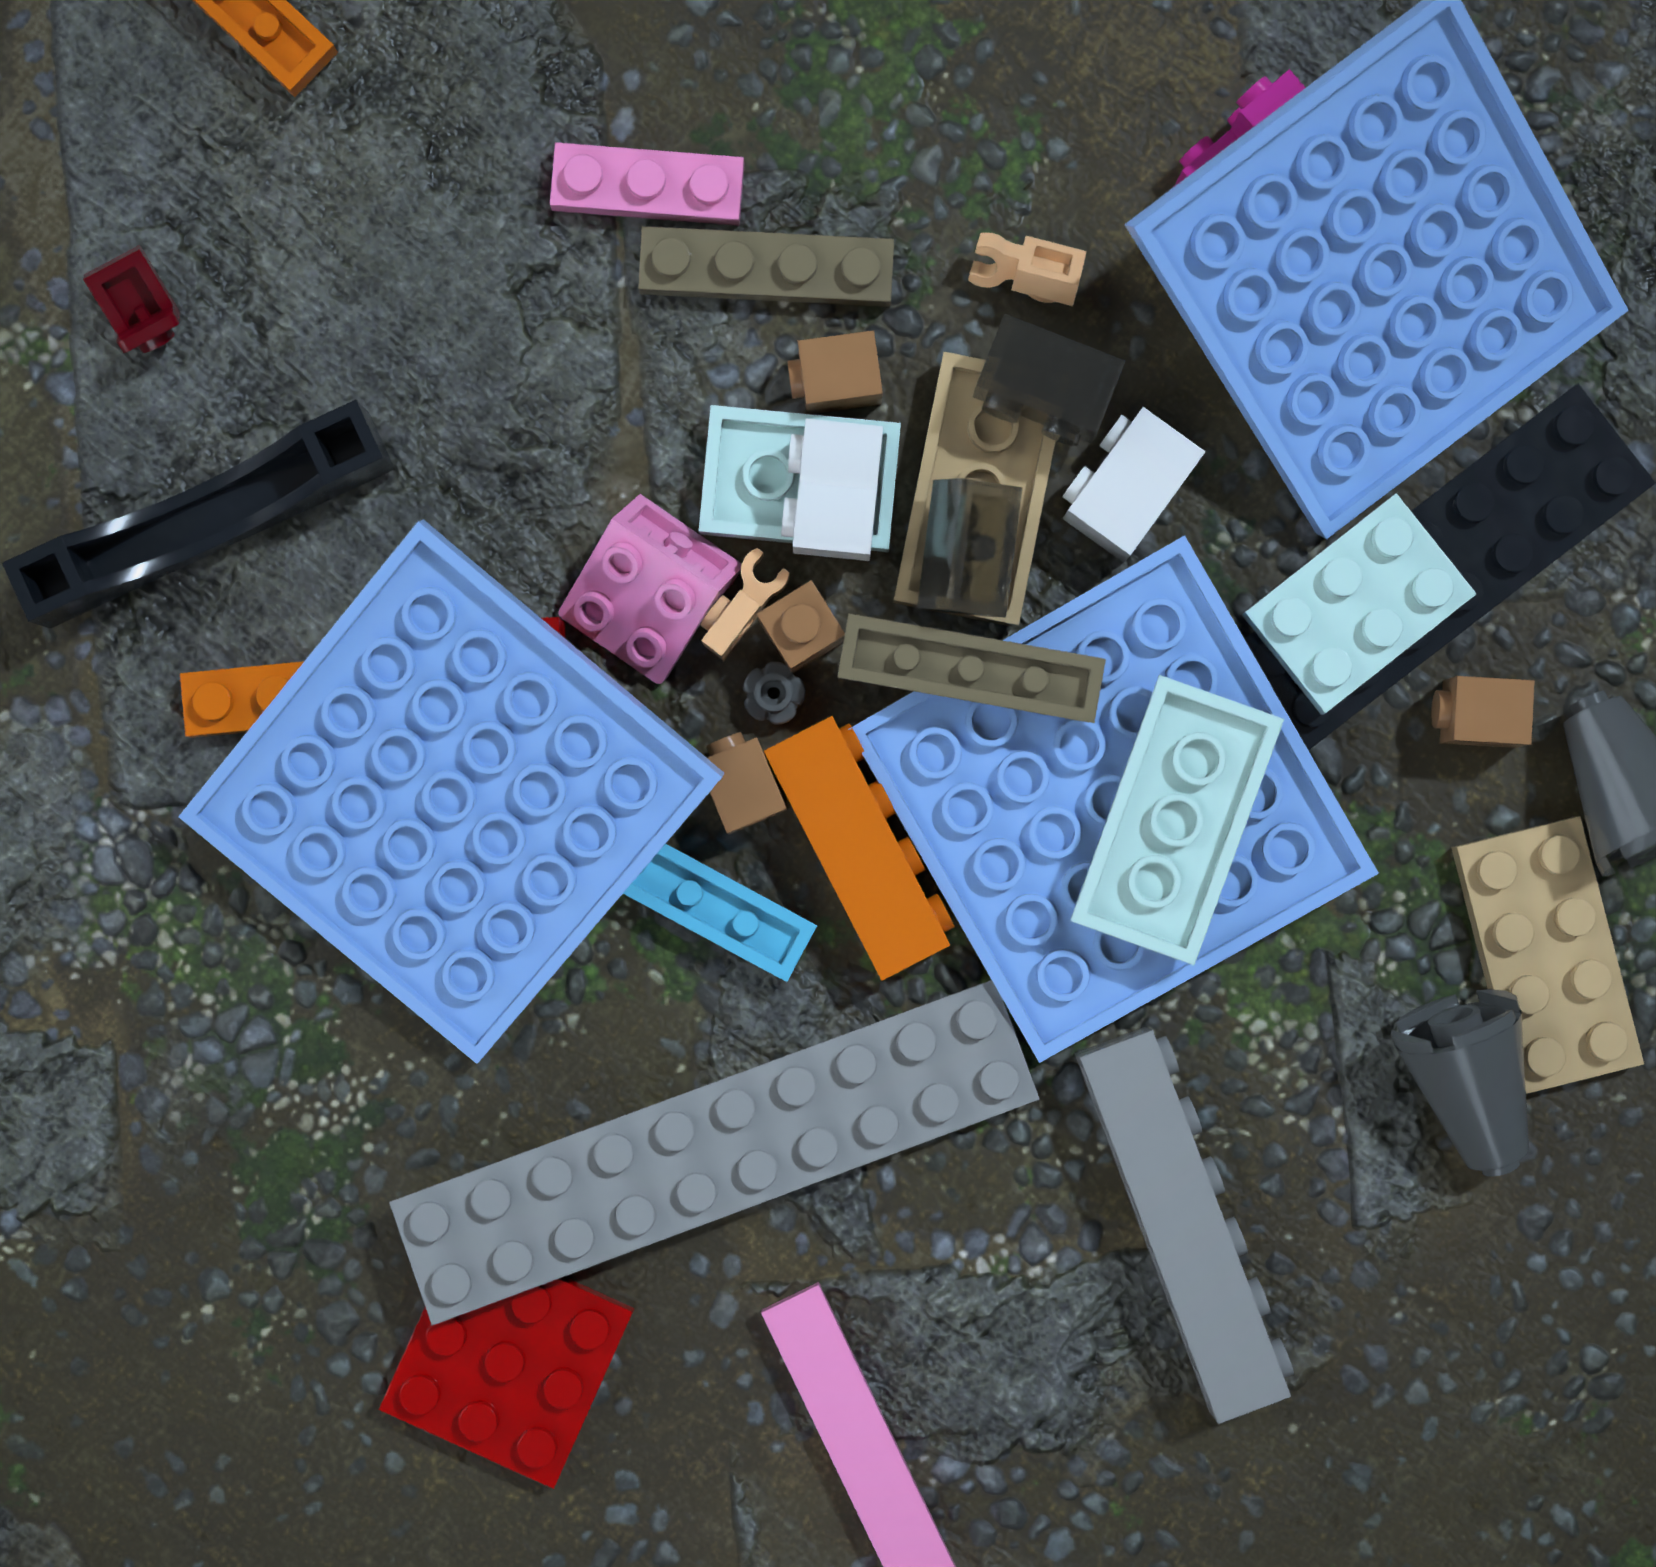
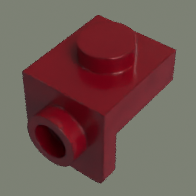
M141 245L84 274L83 280L116 332V342L123 353H127L136 347L140 349L141 353H147L164 345L175 336L172 328L180 323V311Z

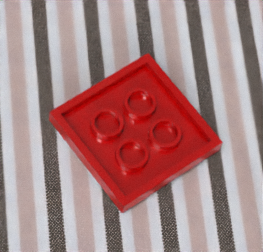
M565 1276L433 1326L426 1307H424L379 1410L554 1489L635 1308Z

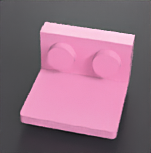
M639 494L611 519L558 613L563 620L656 684H661L669 676L710 607L733 584L741 571L742 563Z

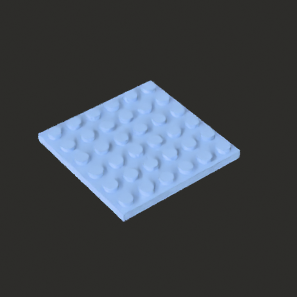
M1461 0L1420 1L1124 224L1313 530L1325 539H1328L1629 311Z
M423 519L418 521L178 817L478 1064L723 777L724 772Z
M1185 535L1002 640L1106 659L1094 723L913 691L849 728H853L864 749L862 755L879 784H882L897 816L1039 1063L1379 874ZM1159 675L1284 719L1195 965L1071 921V916Z

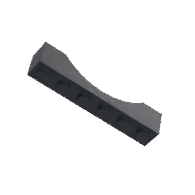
M353 400L297 426L281 439L251 458L191 489L125 516L58 536L2 562V565L28 622L51 629L395 470V467L370 413L357 400Z

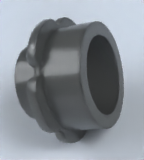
M769 662L763 669H753L747 675L743 684V690L747 694V698L744 701L748 713L758 721L767 719L774 725L787 723L796 716L797 706L802 705L805 700L806 691L802 679L795 677L788 666L781 662ZM776 687L779 689L780 696L777 699H770L767 693L770 688Z

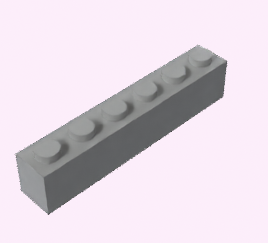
M1143 1027L1074 1053L1209 1412L1216 1422L1220 1424L1291 1397L1284 1379L1294 1374L1291 1361L1281 1339L1278 1337L1270 1341L1261 1317L1271 1314L1266 1295L1257 1277L1247 1280L1239 1256L1247 1254L1248 1249L1235 1217L1224 1220L1216 1196L1225 1193V1188L1213 1158L1210 1156L1201 1159L1193 1135L1201 1133L1202 1127L1189 1096L1181 1099L1177 1096L1170 1075L1178 1073L1179 1066L1167 1037L1164 1036L1156 1039L1153 1030Z

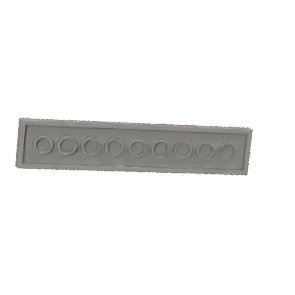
M990 980L389 1203L433 1326L1040 1100L1003 999L993 981Z

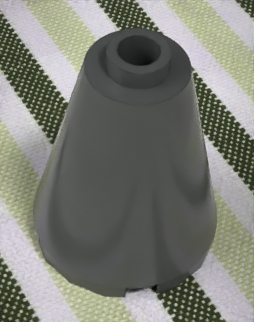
M1605 691L1593 693L1578 700L1569 707L1573 716L1563 723L1596 865L1602 876H1609L1616 873L1611 864L1612 861L1624 857L1632 868L1656 858V735L1622 696L1608 698Z
M1486 989L1476 991L1479 1002L1459 1005L1455 994L1421 1005L1403 1015L1396 1022L1399 1032L1391 1030L1396 1050L1466 1166L1472 1170L1482 1171V1174L1485 1176H1500L1514 1171L1520 1165L1519 1160L1529 1152L1522 1014L1517 996L1506 990Z

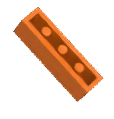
M830 716L764 750V753L881 981L950 946L945 932L955 926L939 895L935 894L929 898H926L915 876L925 871V868L909 837L897 842L886 819L896 814L882 784L875 781L868 785L856 762L864 759L862 755L864 749L853 728H851L852 726L848 723L838 728L833 716Z

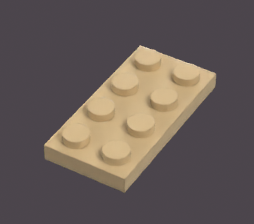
M943 352L893 603L1016 628L1019 626L1068 376Z
M1571 817L1451 847L1487 989L1506 990L1516 995L1522 1014L1526 1094L1644 1065L1581 817Z

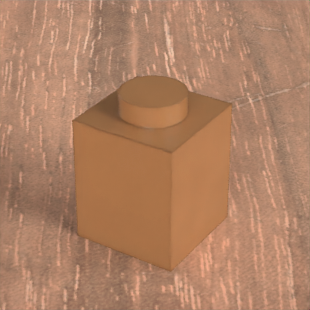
M874 330L798 341L799 359L787 361L792 399L805 397L807 414L882 405L883 392Z
M812 580L757 613L759 623L793 674L844 642L845 633Z
M1455 676L1443 680V689L1436 690L1434 693L1431 710L1433 728L1440 729V743L1509 748L1531 745L1535 680Z
M738 732L706 746L710 756L707 759L724 772L723 777L710 791V794L727 834H732L787 811L757 737L745 742L742 733Z

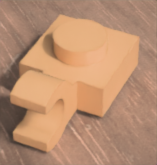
M980 233L975 253L981 256H988L996 263L985 264L980 261H973L968 280L974 285L984 288L998 286L1005 280H1014L1012 291L1027 294L1031 298L1044 303L1058 302L1073 306L1087 251L1030 236H1025L1024 244L1019 245L1007 241L1002 236L994 233Z
M759 548L749 552L742 562L741 576L744 583L743 589L737 593L732 601L722 595L700 624V626L708 631L701 640L703 645L723 661L758 618L757 613L762 611L773 596L778 595L785 589L790 578V572L783 568L773 581L769 583L758 581L754 576V568L764 556V553Z

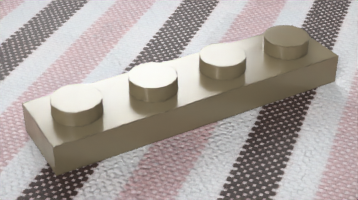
M642 226L638 290L642 295L891 307L894 239Z
M848 614L837 678L1094 723L1106 659Z

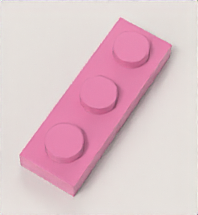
M555 142L550 207L552 211L740 226L744 157Z

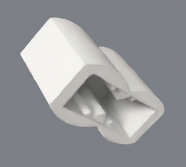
M806 419L804 435H791L788 473L800 474L797 499L785 498L781 536L793 537L794 554L870 561L883 426Z

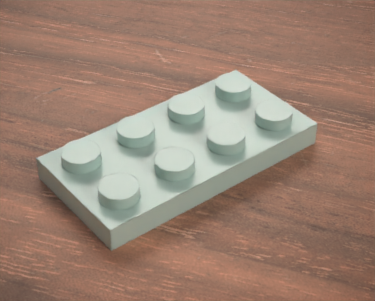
M1159 675L1071 916V921L1195 965L1284 719Z

